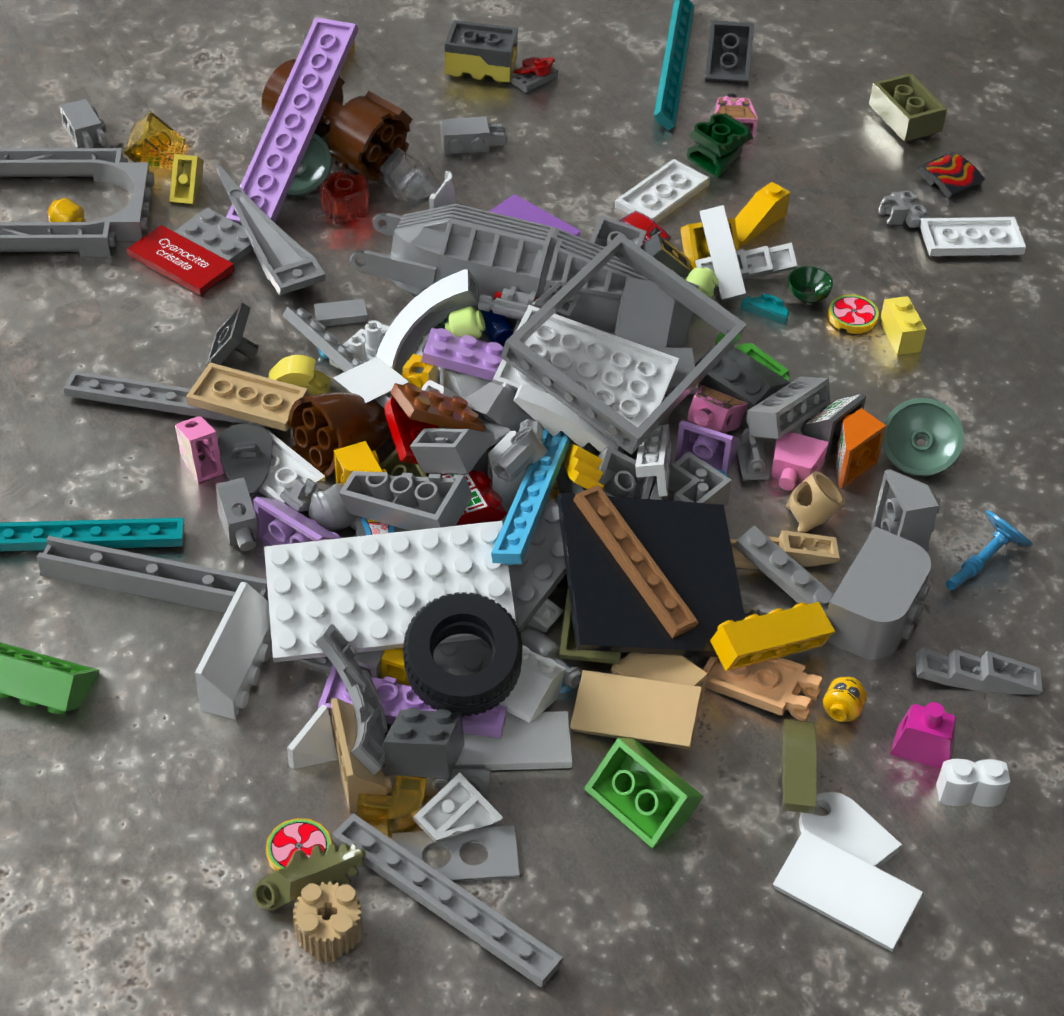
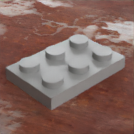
M206 208L174 231L233 264L254 250L243 226L209 208Z

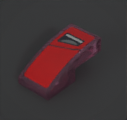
M634 211L619 220V222L647 231L643 244L657 233L668 242L671 239V236L660 225L641 212Z

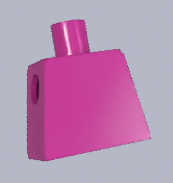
M930 702L926 707L917 704L911 705L896 730L891 755L941 769L943 762L952 759L955 746L956 717L953 714L946 713L944 707L937 702Z

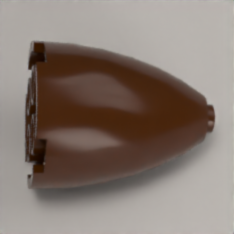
M351 392L321 393L299 398L292 405L288 416V426L293 428L296 444L292 446V450L325 475V478L335 475L334 450L366 441L370 450H375L376 452L392 436L384 408L375 399L365 403L363 397Z

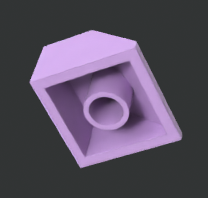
M681 420L679 423L675 462L690 452L713 468L724 471L728 475L736 459L739 438Z

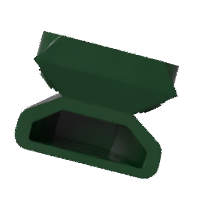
M726 113L714 114L711 116L710 122L697 123L694 130L688 135L696 144L688 148L686 157L689 161L717 178L742 154L743 144L753 139L749 127Z

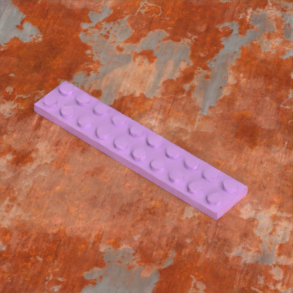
M315 17L240 185L242 191L274 223L359 31L356 24ZM232 204L226 218L242 226Z

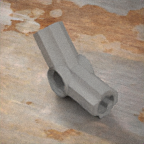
M528 418L521 422L519 432L511 439L512 445L493 462L494 472L505 482H512L528 465L537 462L547 453V449L542 443L543 426L538 420L533 421Z

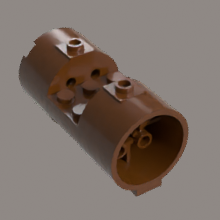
M296 59L288 60L281 64L271 74L265 85L261 106L263 115L268 121ZM339 76L314 133L321 138L328 133L327 144L331 157L335 160L333 163L335 166L343 171H346L348 168L371 181H379V177L384 174L389 176L402 162L409 146L406 138L407 132H410L409 124L413 119L403 109L370 91L365 96L351 99L343 106L342 86L345 81Z

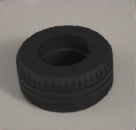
M456 592L453 595L450 593L447 596H440L439 599H433L432 602H428L426 606H423L415 614L416 616L411 619V623H409L408 629L405 632L403 657L407 680L421 701H424L426 705H430L432 709H447L450 712H461L462 717L464 715L468 717L472 716V714L479 715V713L483 714L487 710H492L494 706L497 707L500 702H503L510 695L520 676L523 646L521 634L514 618H512L510 613H507V610L501 604L495 603L489 597H482L480 594ZM455 634H472L483 639L491 647L492 660L484 669L475 674L466 676L450 674L441 669L434 661L433 653L437 645L445 638Z

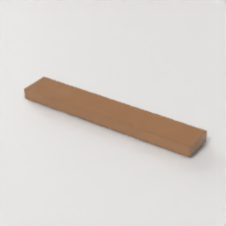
M597 485L576 494L573 501L670 636L674 638L695 628L699 623L602 488Z

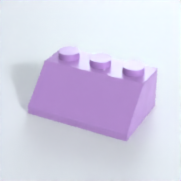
M264 497L253 499L257 519V539L268 546L341 538L338 534L328 531L315 520L307 518L280 500Z

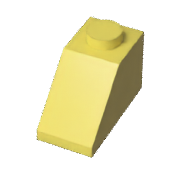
M174 154L169 202L194 205L202 185L204 160L198 156Z

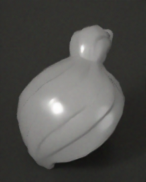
M337 483L326 491H319L311 495L309 506L310 518L332 532L349 526L357 530V519L360 518L348 513L339 495L340 490L344 486L342 483Z

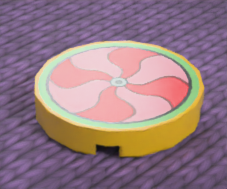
M858 295L836 297L831 302L828 311V318L832 325L839 330L840 328L847 329L846 332L851 334H862L871 331L874 325L877 324L879 316L877 306L871 300Z
M296 818L283 822L272 831L267 839L266 855L270 867L277 871L287 866L293 853L297 850L304 851L309 858L313 847L319 845L324 854H327L332 841L328 831L320 823L310 819Z

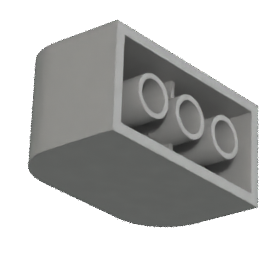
M874 527L829 602L826 615L835 633L826 643L864 659L880 660L891 656L897 650L903 638L909 639L914 628L912 621L914 619L919 620L923 613L925 604L921 603V601L924 602L930 590V585L927 584L931 570V559L928 553L920 545Z

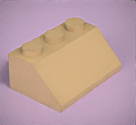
M338 698L331 699L333 736L349 813L387 807V793H392L390 775L383 774L382 768L386 767V760L381 770L372 775L351 753L357 735L354 707L352 704Z

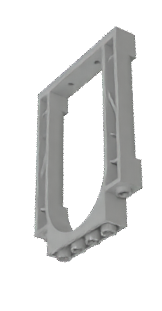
M0 148V177H93L94 182L117 185L127 190L133 196L128 205L121 211L107 218L95 221L0 222V252H80V257H111L112 247H116V241H139L143 238L144 231H148L147 216H150L149 201H152V187L150 186H154L155 182L154 172H150L148 162H128L127 158H123L122 148Z

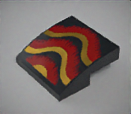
M953 151L918 167L919 172L930 187L937 184L947 199L982 184L985 180L975 166Z

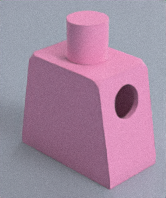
M788 432L781 438L776 439L771 477L779 480L778 484L782 489L792 490L795 485L801 484L809 475L821 469L825 462L829 442L794 432Z

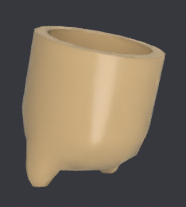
M815 471L793 490L786 508L792 512L799 523L797 531L807 533L814 527L828 521L845 506V499L838 487L827 476Z

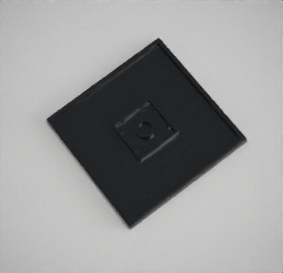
M559 493L557 504L576 649L718 657L710 642L718 630L717 627L728 620L737 622L745 619L724 505L607 496L699 622L695 628L672 638L573 501L576 494Z

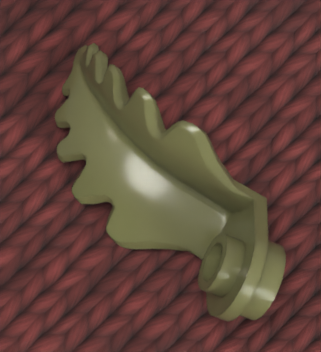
M332 843L329 845L327 854H324L321 846H314L311 856L308 858L304 851L297 850L293 853L285 868L277 870L259 881L254 888V900L259 907L271 911L297 900L298 897H301L302 889L308 884L314 883L321 886V882H324L325 885L328 882H332V885H335L339 881L349 885L351 879L348 874L352 876L358 875L359 871L356 866H363L362 859L365 857L366 851L363 848L358 849L355 844H352L349 849L346 843L341 844L338 851L336 844Z

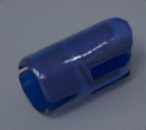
M480 310L485 321V334L491 342L499 343L504 347L506 340L513 335L515 329L504 315L493 313V310L489 312Z

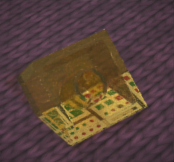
M149 111L132 126L124 154L133 162H148L149 168L172 170L174 154L182 155L186 139L153 112Z

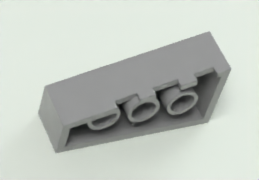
M352 471L339 492L349 514L409 531L456 526L473 497L465 475H454L453 478H442L441 474H429V477H414L413 473L389 476L388 472Z

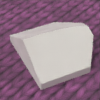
M450 171L445 172V181L436 194H431L429 197V209L456 204L453 178Z

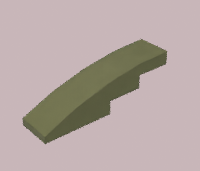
M784 719L781 766L782 810L815 814L817 750L815 723Z

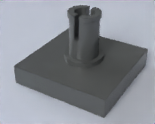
M241 303L215 332L205 367L209 363L221 365L233 350L248 357L250 360L255 357L259 345L243 337L251 309L249 306Z

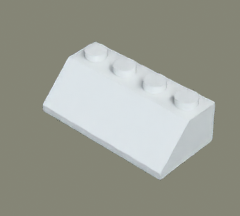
M245 582L240 583L195 671L201 711L231 719H236L240 709L246 707L249 699V690L252 685L257 684L260 676V667L263 662L268 661L272 644L269 602Z

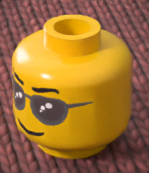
M838 677L831 682L823 698V707L832 719L840 722H852L861 714L867 701V692L859 680L853 677Z

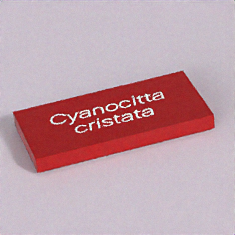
M160 225L127 248L129 257L200 296L234 271V264L163 225Z

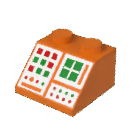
M862 408L852 415H847L841 423L842 429L837 442L838 448L835 457L837 483L841 489L878 463L886 425Z

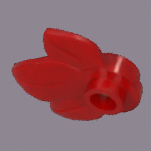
M526 58L522 60L523 66L515 69L513 72L515 74H525L534 71L535 76L546 75L552 72L551 67L553 62H555V58Z

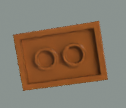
M395 383L390 392L410 419L449 429H471L481 432L485 429V426L478 418V414L472 411L468 406V402L459 396L450 398L444 396L439 391H424L410 383L406 385Z

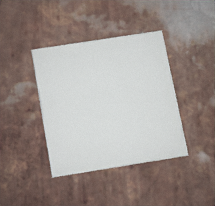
M375 357L334 377L348 391L363 397L365 403L390 392L395 383L404 385L409 382L379 357Z

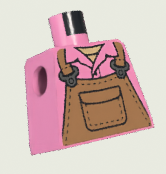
M736 94L719 97L715 114H728L749 127L752 137L755 138L758 118L750 99L738 98Z
M702 385L693 397L687 420L696 425L726 433L741 427L748 403Z
M195 417L178 423L175 428L180 452L196 481L200 483L224 474L220 461L221 456L216 431L202 417ZM201 454L205 456V459L202 461L198 457Z

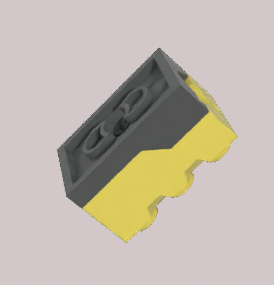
M453 20L445 42V75L462 77L464 74H470L476 80H482L487 76L493 77L496 82L510 83L517 60L518 28Z

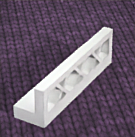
M669 424L659 425L649 435L647 440L638 447L635 465L636 477H657L659 497L668 495L672 461Z

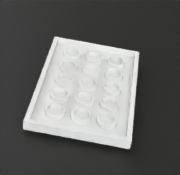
M529 305L517 330L540 308ZM553 314L524 342L525 345L636 427H639L662 403L679 361L677 357L557 314ZM503 359L492 383L498 385L504 382L514 388L516 393L522 384L546 392Z

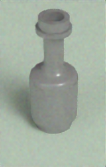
M530 628L521 634L523 646L528 647L530 651L542 657L553 659L557 664L566 668L563 683L571 688L579 686L582 675L581 670L578 667H569L559 658L560 647L540 630Z

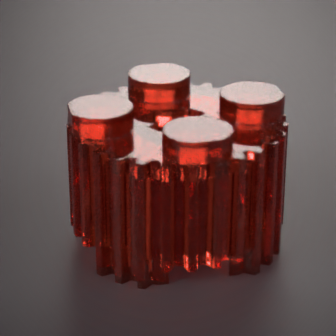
M340 169L338 171L334 170L333 173L329 172L328 178L322 182L320 187L323 214H326V217L329 216L332 222L337 225H343L347 220L350 222L352 219L366 218L369 210V188L366 177L363 174H357V177L355 174L351 175V173L346 175L345 171Z

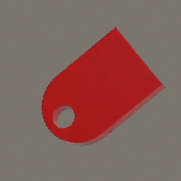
M392 395L387 400L384 410L400 462L418 464L410 445L424 428L439 429V426L410 419Z

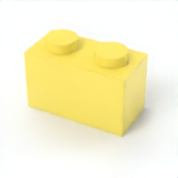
M909 297L884 299L880 324L896 354L903 355L921 352L926 327Z

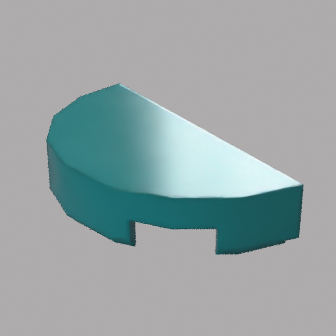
M761 294V297L751 298V296H748L741 301V309L785 325L787 324L789 310L784 306L783 300L776 296Z

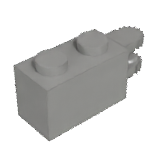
M87 99L60 105L63 125L77 148H94L96 144H100L102 147L108 146L104 134L106 132L105 123L102 118H98L95 106L91 107Z
M486 116L441 119V142L444 154L490 152V147L504 145L508 140L505 134V126L499 123L488 124Z

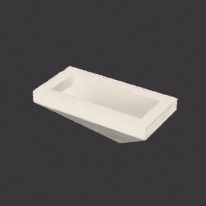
M322 704L287 747L289 767L297 769L338 760L328 706Z

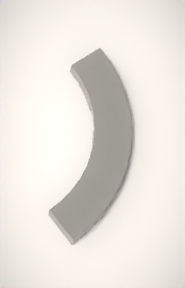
M331 624L322 632L315 643L326 654L338 671L353 703L357 722V735L351 753L374 775L381 770L385 762L383 742L385 740L384 734L387 732V723L384 709L368 671H362L354 659L357 653L334 624Z

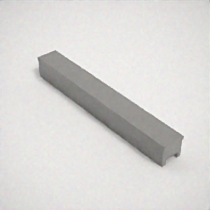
M48 536L44 552H39L37 556L40 576L221 613L226 612L241 582L249 584L268 601L267 579Z

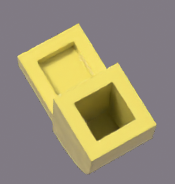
M291 355L285 357L269 371L268 378L307 388L310 395L329 393L331 378L323 372L316 370V360L309 356Z

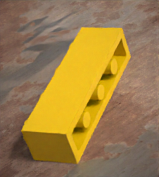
M802 602L786 610L777 608L766 615L759 616L758 614H753L741 621H725L717 627L718 630L710 642L725 671L823 647L835 633V630L819 602L811 604Z

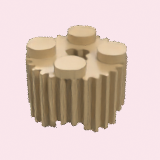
M321 882V886L311 883L302 889L301 897L297 898L298 903L294 904L295 909H293L295 938L299 942L300 947H304L306 953L310 951V955H314L318 962L322 959L325 960V963H328L329 960L335 962L336 958L341 957L343 952L349 953V948L354 949V945L362 940L363 924L360 900L356 897L355 890L348 884L339 886L337 882L335 885H332V882H328L325 885L324 882Z

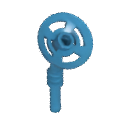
M987 510L985 514L991 525L996 529V532L993 534L995 538L977 556H971L964 562L961 567L962 569L946 581V587L953 591L969 577L976 576L984 568V564L1003 544L1007 545L1011 541L1022 546L1031 547L1033 543L1006 521Z

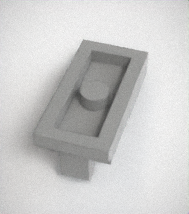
M307 478L305 483L297 479L293 487L285 488L279 497L297 512L309 511L312 493L326 491L330 487L323 483H315L310 478Z

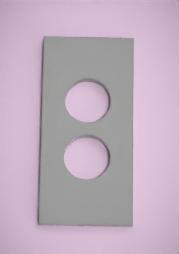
M514 825L483 827L434 842L424 831L392 833L393 841L422 861V855L429 847L442 846L446 848L451 854L449 863L434 869L454 883L520 878ZM476 843L484 846L489 855L482 864L469 865L460 858L461 849L468 844Z

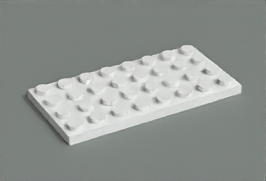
M502 521L265 546L274 663L327 657L315 641L331 624H334L356 653L403 648L405 632L408 629L409 623H411V619L416 616L415 614L423 606H426L428 602H432L435 598L439 599L442 595L447 596L450 593L453 595L456 592H467V594L474 593L476 595L480 594L482 597H489L495 603L501 604L516 622L508 565L492 563L491 552L503 526ZM461 633L449 636L439 644L481 638L472 634Z

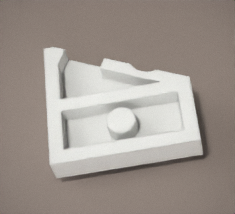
M459 773L412 819L434 842L496 824L503 817Z

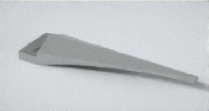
M217 165L218 175L268 281L272 282L279 295L325 281L326 274L316 258L278 227L242 191L220 165Z

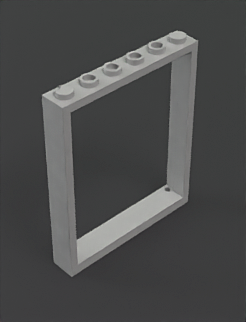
M619 233L506 340L501 358L632 455L740 340L747 324ZM614 256L618 257L649 281L655 282L659 288L725 335L639 427L633 425L524 344L534 332Z

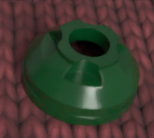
M803 266L790 272L787 287L796 299L804 304H813L830 295L833 280L826 271L820 268ZM804 291H809V292H812L813 294H806V293H802V292H804Z

